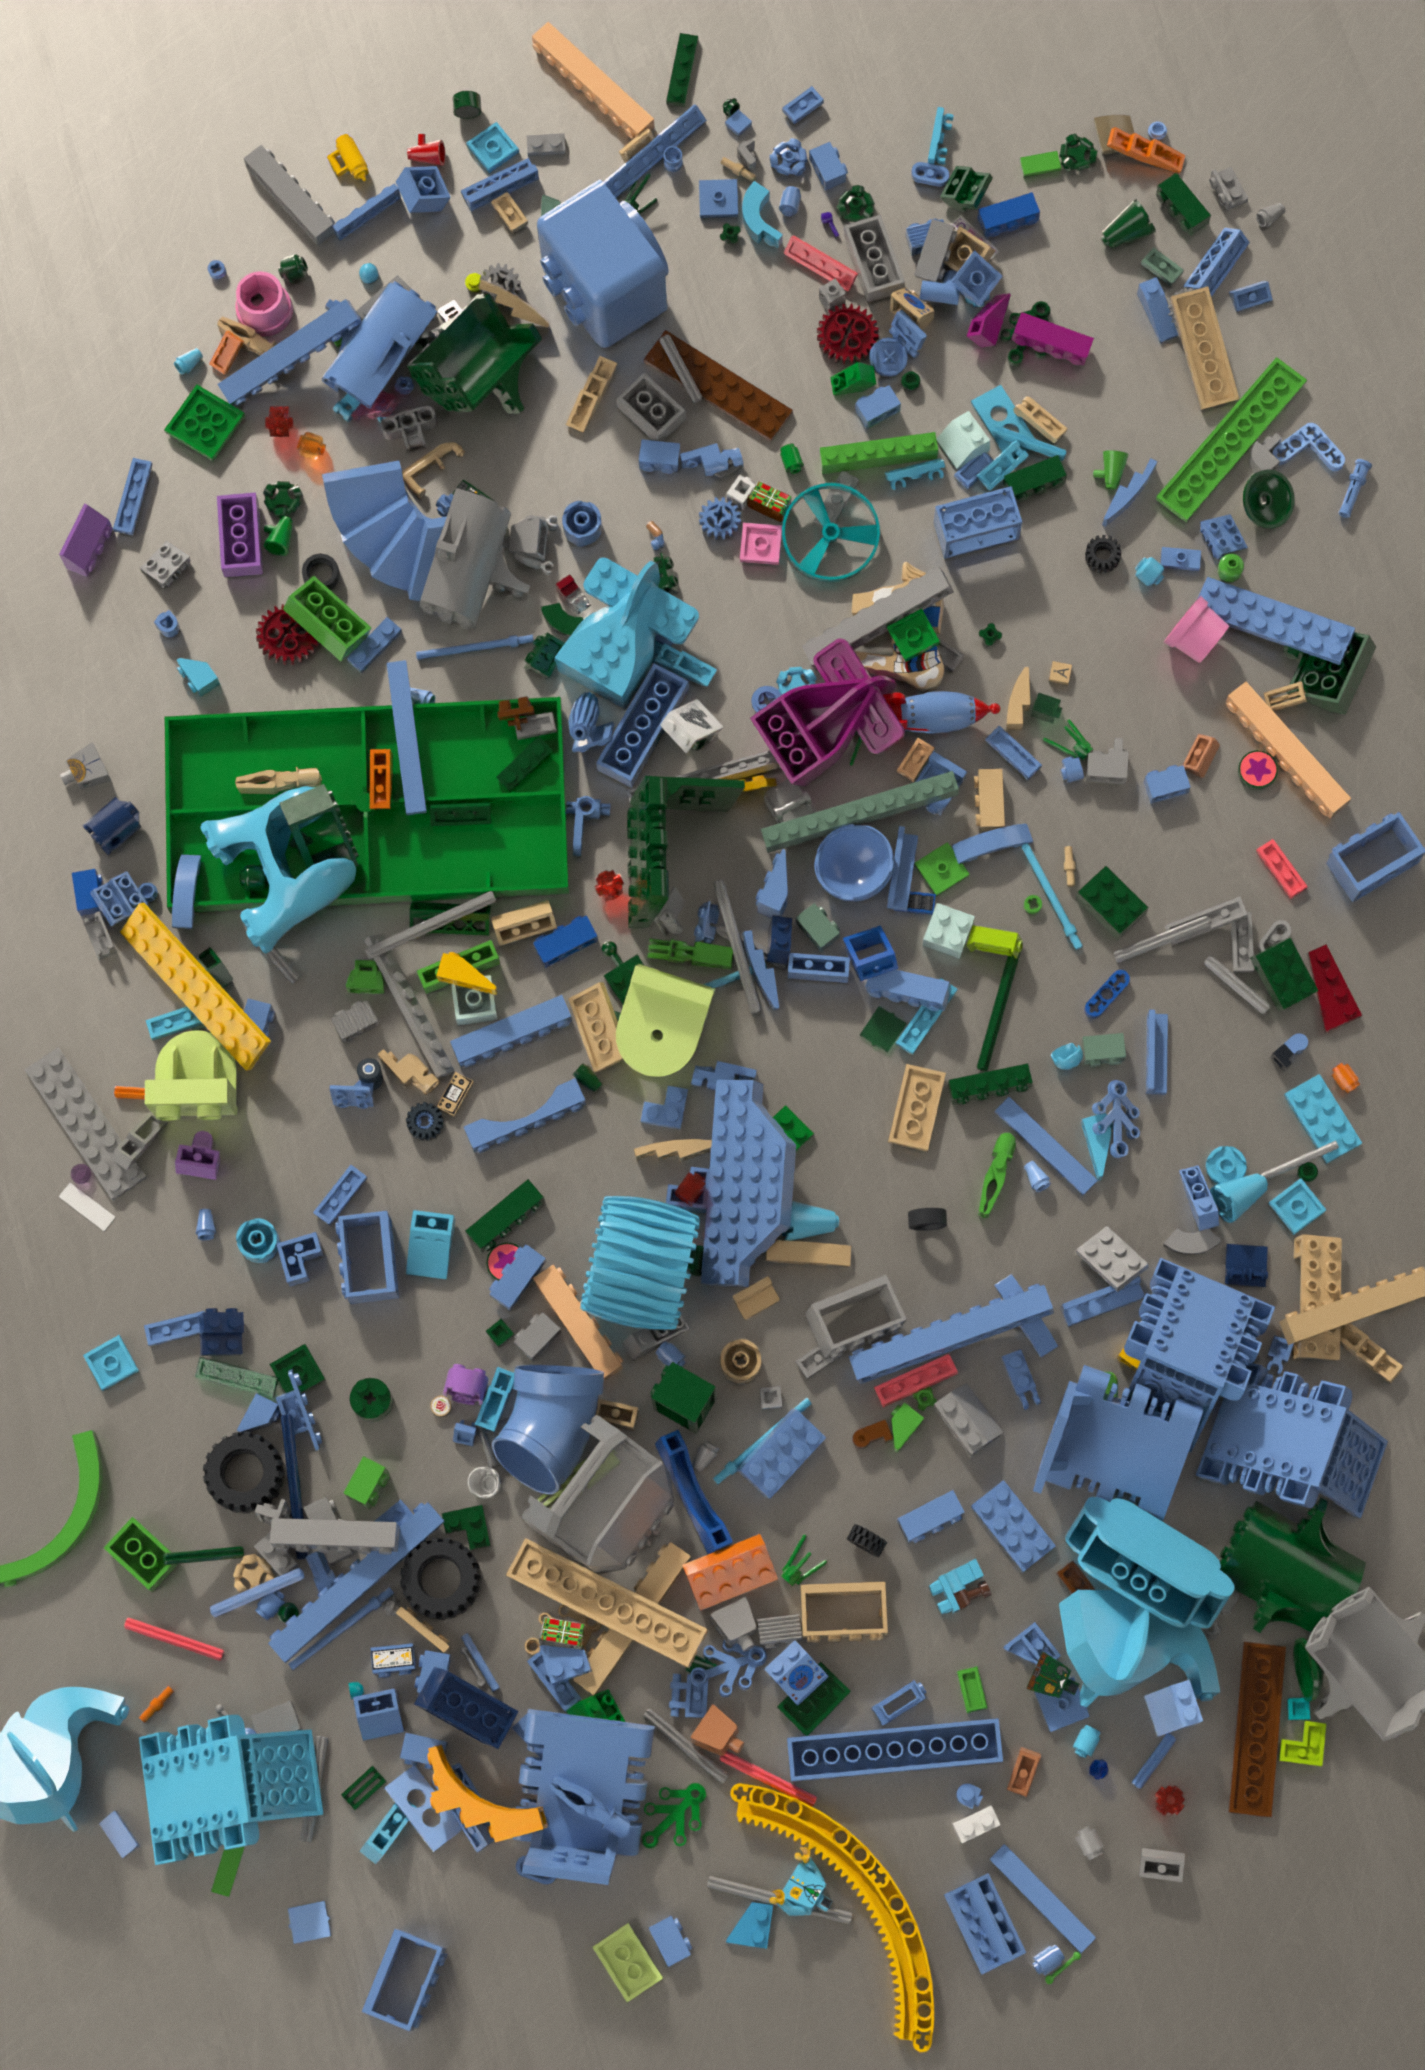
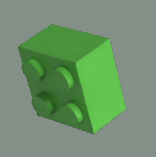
M363 1456L344 1491L345 1496L370 1510L371 1506L375 1507L380 1498V1495H378L382 1487L385 1488L390 1480L388 1476L389 1471L384 1466Z

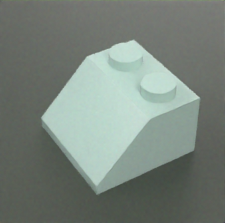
M969 411L952 420L936 438L937 443L957 470L977 456H982L984 452L990 451V439Z

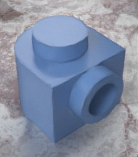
M170 610L159 614L154 621L156 628L165 637H174L180 630L179 623Z
M1067 757L1062 760L1063 765L1060 772L1063 780L1071 783L1084 779L1079 757L1075 759Z
M963 1784L957 1789L956 1798L960 1804L973 1809L974 1805L979 1806L983 1795L980 1794L982 1789L972 1784Z

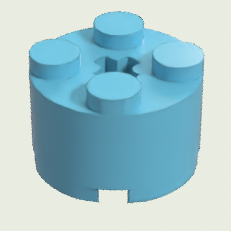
M256 1218L246 1221L240 1226L236 1234V1241L240 1252L246 1259L254 1263H266L277 1254L278 1248L276 1244L280 1243V1237L270 1222ZM261 1237L262 1242L256 1244L254 1240H259Z

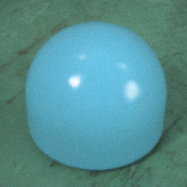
M363 264L359 270L360 279L364 283H374L379 277L378 269L374 264Z

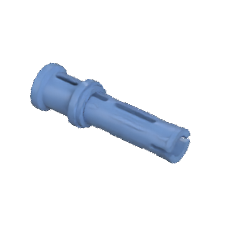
M1356 459L1353 474L1349 476L1350 485L1338 512L1344 518L1351 517L1361 486L1366 484L1367 473L1372 468V464L1366 460Z

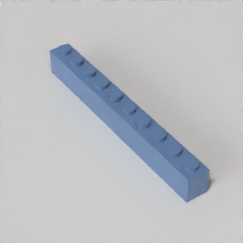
M428 1502L425 1505L420 1503L413 1510L414 1515L409 1519L405 1517L398 1523L400 1527L398 1552L384 1555L380 1554L379 1551H371L370 1554H366L367 1556L362 1561L357 1559L349 1566L351 1570L346 1575L341 1573L334 1579L335 1584L330 1589L325 1587L317 1595L319 1599L314 1603L308 1602L301 1609L303 1611L302 1614L298 1617L292 1616L285 1623L287 1625L282 1631L278 1629L269 1637L271 1641L268 1644L284 1663H287L409 1555L414 1547L417 1548L421 1542L426 1540L445 1523Z

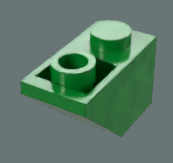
M860 362L830 377L833 395L835 396L863 392L877 384L874 366Z

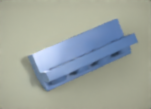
M989 1873L944 1894L981 1975L1026 1953Z

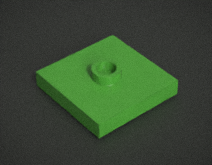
M948 842L914 863L932 892L936 894V897L970 875L963 863H957L954 851Z

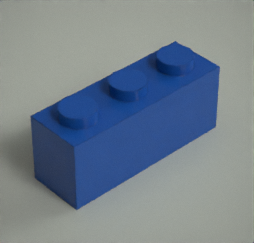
M1031 192L978 209L977 218L984 237H995L1004 231H1014L1020 226L1035 224L1039 221L1040 210L1034 194Z
M586 915L574 918L571 924L565 927L564 925L558 926L549 935L543 934L537 937L533 945L544 967L547 968L598 942V936Z

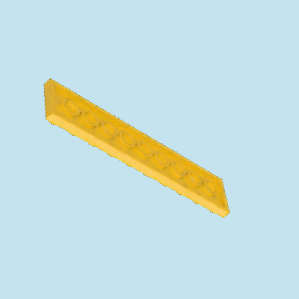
M139 903L120 933L246 1071L251 1070L271 1040L145 903Z

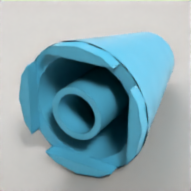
M1256 1173L1215 1185L1210 1189V1193L1219 1208L1218 1215L1228 1223L1236 1221L1267 1191L1268 1182L1263 1175Z
M792 1201L791 1225L785 1233L782 1232V1236H786L784 1239L786 1241H793L834 1232L835 1228L839 1226V1217L834 1211Z

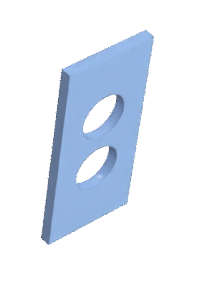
M412 1766L384 1787L433 1852L462 1831L450 1810L439 1813L440 1823L437 1826L429 1827L424 1824L422 1820L424 1811L433 1809L430 1797H432L431 1792H434V1789L416 1766ZM412 1790L423 1792L425 1795L424 1805L418 1808L412 1807L407 1800L408 1793Z

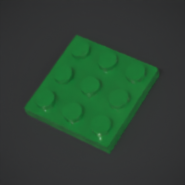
M196 384L164 431L166 434L214 461L246 415L243 411Z

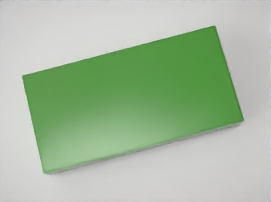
M1058 151L1020 157L1023 178L1061 171Z
M978 1667L957 1671L966 1713L987 1709Z

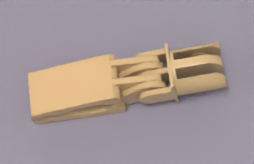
M223 316L218 320L217 325L220 333L224 335L226 331H230L242 339L244 342L241 349L246 352H253L260 356L277 345L275 340L272 344L269 343L251 327Z
M296 767V772L266 770L237 777L235 783L241 794H277L279 791L296 787H318L322 784V777L316 768L298 769ZM261 782H268L267 784H257Z

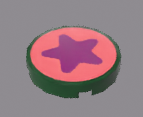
M1255 750L1248 752L1242 757L1238 765V775L1245 786L1254 790H1262L1274 783L1278 775V765L1271 754Z
M508 1242L500 1243L489 1252L486 1261L487 1269L495 1280L499 1281L503 1276L501 1272L508 1263L511 1265L514 1261L513 1255L519 1248L518 1245Z

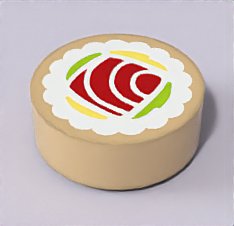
M437 1396L431 1402V1410L438 1417L447 1416L452 1409L450 1400L445 1396Z

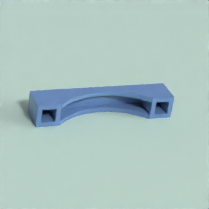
M575 1078L558 1085L548 1101L527 1117L507 1122L480 1119L464 1126V1130L474 1153L478 1151L483 1153L489 1150L491 1145L496 1143L498 1145L504 1144L509 1141L508 1138L514 1135L516 1137L522 1136L528 1132V1129L533 1127L535 1129L543 1127L551 1119L554 1121L559 1120L567 1112L572 1111L574 1113L580 1111L586 1105V1101Z

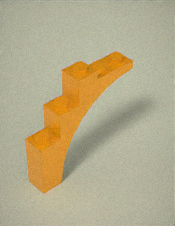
M442 1745L428 1748V1761L433 1766L435 1773L433 1774V1781L439 1789L438 1791L431 1792L432 1797H430L431 1806L435 1809L436 1813L460 1807L459 1816L462 1824H465V1828L490 1821L489 1833L495 1842L548 1828L543 1806L530 1809H514L495 1805L479 1797L457 1777L446 1758Z

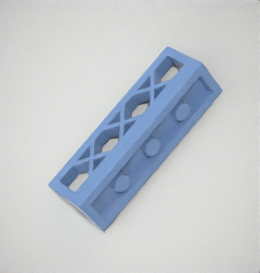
M527 158L462 189L461 194L469 209L473 211L490 203L506 192L511 193L538 180V169ZM528 166L527 168L519 171L520 168ZM475 191V193L469 196L467 195L468 193Z
M1224 228L1183 287L1186 289L1193 288V290L1209 287L1212 297L1250 243L1240 229ZM1200 279L1196 285L1193 284L1196 280Z
M899 826L887 908L907 911L918 835L904 834L905 827Z
M1149 1010L1147 1014L1146 1094L1166 1095L1168 1014H1155V1010Z
M1140 1276L1119 1292L1112 1286L1063 1303L1060 1309L1067 1326H1073L1144 1299L1145 1295L1140 1286Z
M461 1764L453 1765V1771L456 1770L465 1786L481 1797ZM458 1807L450 1810L477 1853L494 1842V1838H491L486 1830V1827L490 1826V1821L465 1828V1824H462L459 1816L461 1808Z

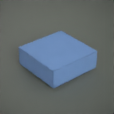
M738 109L725 121V125L739 137L752 125V121Z

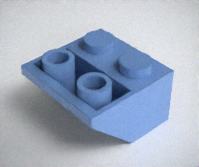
M395 1688L353 1697L363 1741L405 1732L398 1693Z

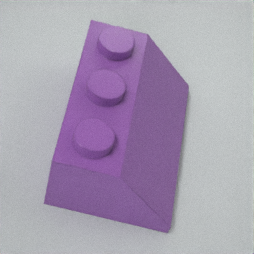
M85 503L59 555L66 569L87 577L89 572L94 570L95 560L98 555L102 554L106 538L111 536L113 528L108 518Z

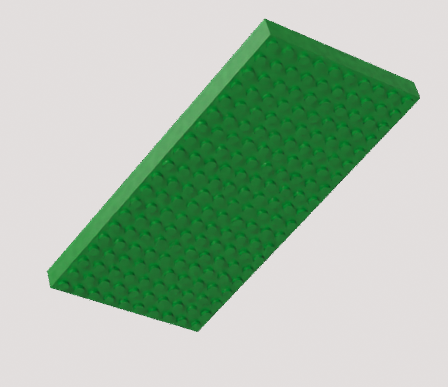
M561 697L529 698L535 715L553 712L556 733L540 736L553 752L511 792L507 790L496 776L538 736L521 740L517 739L515 726H508V721L515 718L501 721L498 718V712H500L499 701L503 700L412 704L427 813L413 815L406 814L392 705L164 716L167 908L170 914H172L175 878L181 855H200L202 857L200 873L197 875L193 907L195 912L245 910L247 908L260 907L265 903L269 894V883H266L262 891H246L244 886L240 885V870H243L246 865H262L257 851L246 849L240 852L233 862L225 865L220 858H215L208 849L207 839L202 833L200 826L207 820H221L246 814L262 807L280 794L292 790H282L277 794H241L235 783L237 777L266 770L296 772V767L298 769L316 768L322 777V784L325 785L327 791L331 790L359 855L356 858L359 866L356 867L353 883L328 906L474 899L492 891L495 898L569 894ZM506 699L510 700L511 709L519 708L518 699ZM371 749H390L393 753L390 809H370ZM261 782L257 784H267L268 782ZM490 803L491 824L431 826L430 805ZM331 811L300 829L307 837H312L313 843L307 847L311 856L343 842ZM291 832L289 841L293 838L292 832ZM288 842L285 856L293 879H296L307 870L301 853L295 847H290Z

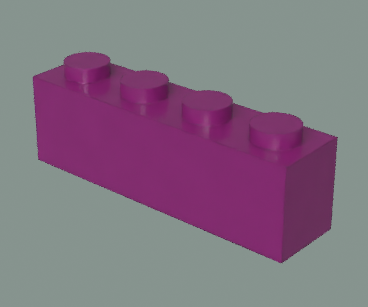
M1021 312L1011 340L1015 341L1018 345L1032 347L1037 352H1046L1057 359L1063 358L1074 365L1084 366L1094 338Z

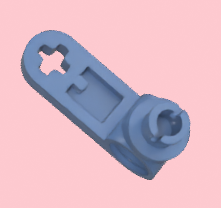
M589 796L577 798L576 802H566V814H575L573 856L582 855L584 821L600 819V815L610 816L611 803H601V799H593ZM585 805L592 807L588 812L582 811L581 808Z

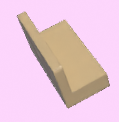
M769 1276L732 1296L744 1320L780 1301Z

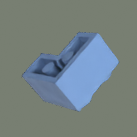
M691 1167L688 1187L668 1184L666 1203L689 1212L706 1214L710 1169Z
M314 1232L277 1243L288 1285L291 1287L310 1281L305 1261L324 1256L317 1233Z

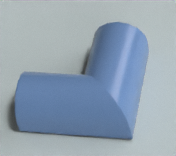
M947 271L944 274L942 283L922 280L920 300L958 305L960 292L951 281L957 274V271Z

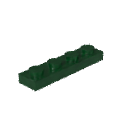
M684 33L679 35L666 104L685 107L699 40L697 35Z

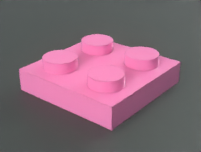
M743 523L740 562L779 565L782 526Z

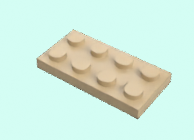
M599 982L568 998L594 1073H599L621 1062L623 1058L619 1053L616 1043L618 1021L605 984Z
M906 1064L888 1143L928 1152L946 1073Z

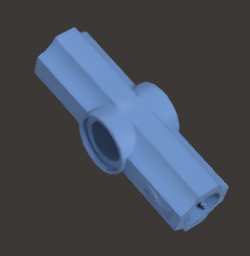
M316 1551L308 1555L306 1560L320 1593L325 1587L330 1589L335 1584L334 1579L336 1577L333 1570H330L324 1553Z

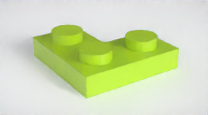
M1304 1721L1302 1742L1281 1739L1279 1761L1322 1767L1326 1723Z

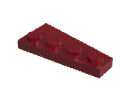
M1327 944L1308 952L1312 978L1319 990L1316 992V996L1319 1001L1324 1032L1327 1033L1362 1017V1013Z

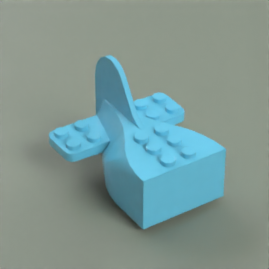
M600 558L586 577L583 587L587 594L608 606L590 614L578 625L555 656L558 672L626 710L652 666L656 633L675 644H683L697 624L699 612L694 607L658 587L660 575L657 563L653 561L648 562L637 576L607 558Z

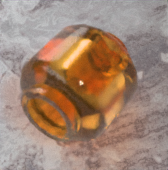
M305 432L304 435L300 434L296 449L299 450L300 456L316 460L319 455L323 456L326 444H323L322 436Z

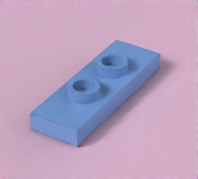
M1000 725L985 738V741L1027 780L1042 767V764Z

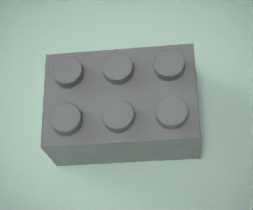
M643 373L617 397L618 408L653 441L663 442L686 420V411L646 373Z

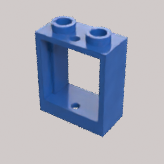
M881 925L843 938L846 953L850 957L860 982L898 969L895 952ZM882 943L885 949L884 952L861 960L858 959L855 952Z

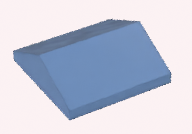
M973 251L951 281L961 295L976 305L981 306L1003 276L976 251Z

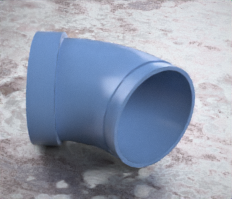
M521 1365L515 1367L513 1389L517 1390V1397L514 1409L508 1422L500 1431L499 1436L492 1442V1450L495 1457L514 1478L527 1487L543 1494L552 1495L560 1489L579 1462L590 1438V1434L582 1429L581 1426L585 1423L590 1425L592 1423L591 1419L596 1416L598 1395L603 1394L604 1372L590 1368L558 1365Z

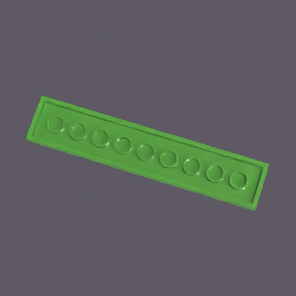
M1276 357L1156 496V500L1187 523L1306 384L1307 379Z

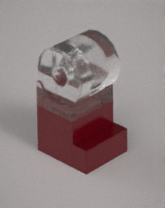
M570 574L556 583L557 592L577 615L591 606L589 600L582 593V590Z

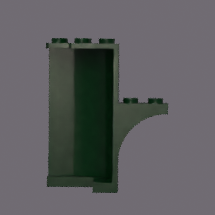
M490 293L477 294L452 319L421 334L415 343L416 349L420 353L407 367L411 372V376L421 387V392L443 406L447 411H473L493 391L508 414L521 413L525 408L518 390L520 367L525 357L542 340V337L533 323L509 325Z
M1320 1498L1312 1508L1308 1509L1307 1517H1302L1298 1524L1256 1500L1252 1507L1248 1506L1246 1508L1242 1521L1238 1520L1234 1525V1533L1229 1541L1230 1545L1228 1547L1224 1546L1219 1555L1221 1557L1219 1560L1221 1564L1220 1570L1231 1579L1236 1591L1257 1602L1256 1607L1258 1609L1253 1616V1620H1255L1253 1629L1261 1633L1268 1623L1283 1621L1300 1626L1312 1633L1323 1617L1327 1618L1333 1613V1607L1357 1593L1363 1578L1366 1562L1340 1548L1328 1536L1323 1524V1516L1328 1504L1327 1500Z

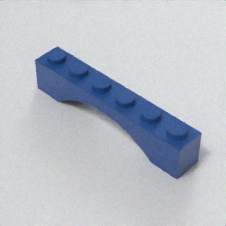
M679 1430L660 1437L656 1441L655 1446L664 1465L670 1472L671 1479L707 1553L711 1554L728 1547L733 1543V1540L724 1522L717 1516L707 1501L697 1481L688 1448Z

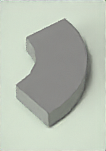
M1177 1228L1163 1245L1181 1254H1201L1217 1246L1221 1239L1209 1229L1195 1233H1186Z

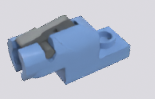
M717 443L680 454L682 468H694L701 463L705 476L716 475L722 478L744 467L739 448L722 450V453H720Z

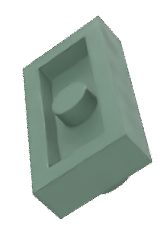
M1154 247L1141 262V265L1169 286H1172L1184 272V269Z

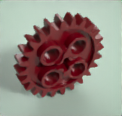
M843 303L842 309H839L836 305L834 312L828 309L829 316L823 314V321H819V327L817 328V333L819 334L817 335V341H820L819 348H823V354L829 352L828 359L836 357L835 363L842 359L843 365H845L847 360L850 361L851 365H853L854 359L861 362V356L867 359L871 348L879 340V335L877 334L879 333V327H875L877 326V320L872 321L873 314L867 316V309L861 312L860 305L853 309L852 303L849 308H846V305ZM841 320H844V321H846L847 323L842 325V324H839L838 322L841 321ZM852 320H855L851 327V333L848 334ZM863 327L865 330L858 331L856 328ZM848 334L847 339H846V344H845L844 348H841V346H842V344L844 343V340H845V335ZM838 337L840 340L833 341L831 338ZM856 344L857 347L851 348L849 345Z
M282 604L280 610L276 606H274V612L267 610V616H261L262 621H258L259 628H256V642H259V649L263 648L262 654H268L269 660L275 657L276 663L283 660L284 665L289 660L294 665V660L296 659L299 663H302V657L309 659L308 652L314 654V648H318L317 640L299 623L293 626L296 621L283 610L284 604ZM287 620L290 623L283 624L282 621ZM299 631H304V632H306V633H305V634H298L297 632H299ZM271 635H277L278 637H277V638H271L270 636H271ZM292 645L294 648L288 649L286 646Z

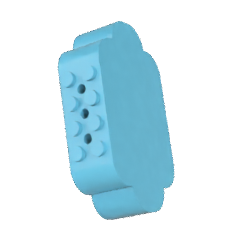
M1098 1497L1088 1498L1065 1536L1069 1547L1079 1554L1078 1563L1085 1572L1175 1627L1183 1628L1191 1623L1200 1628H1210L1234 1591L1233 1582L1220 1570L1221 1564L1212 1552L1124 1499L1115 1498L1108 1502Z

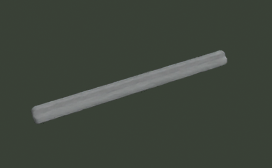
M716 880L713 882L748 1006L751 1014L761 1012V1008L724 880Z
M492 891L487 892L365 949L369 959L379 956L496 902L495 896Z
M712 1876L709 1877L707 1883L708 1888L771 1904L769 1899L776 1897L770 1891ZM815 1907L811 1914L846 1924L851 1923L853 1916L851 1912L831 1907L827 1912Z

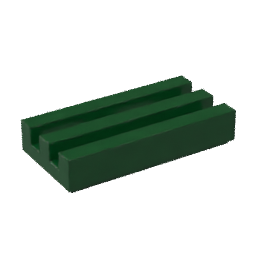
M372 1765L341 1795L356 1811L387 1781ZM372 1772L375 1774L351 1797L348 1796ZM379 1778L380 1782L355 1804L353 1801Z

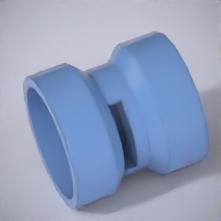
M676 146L666 148L663 153L664 167L670 172L679 171L683 165L682 151Z

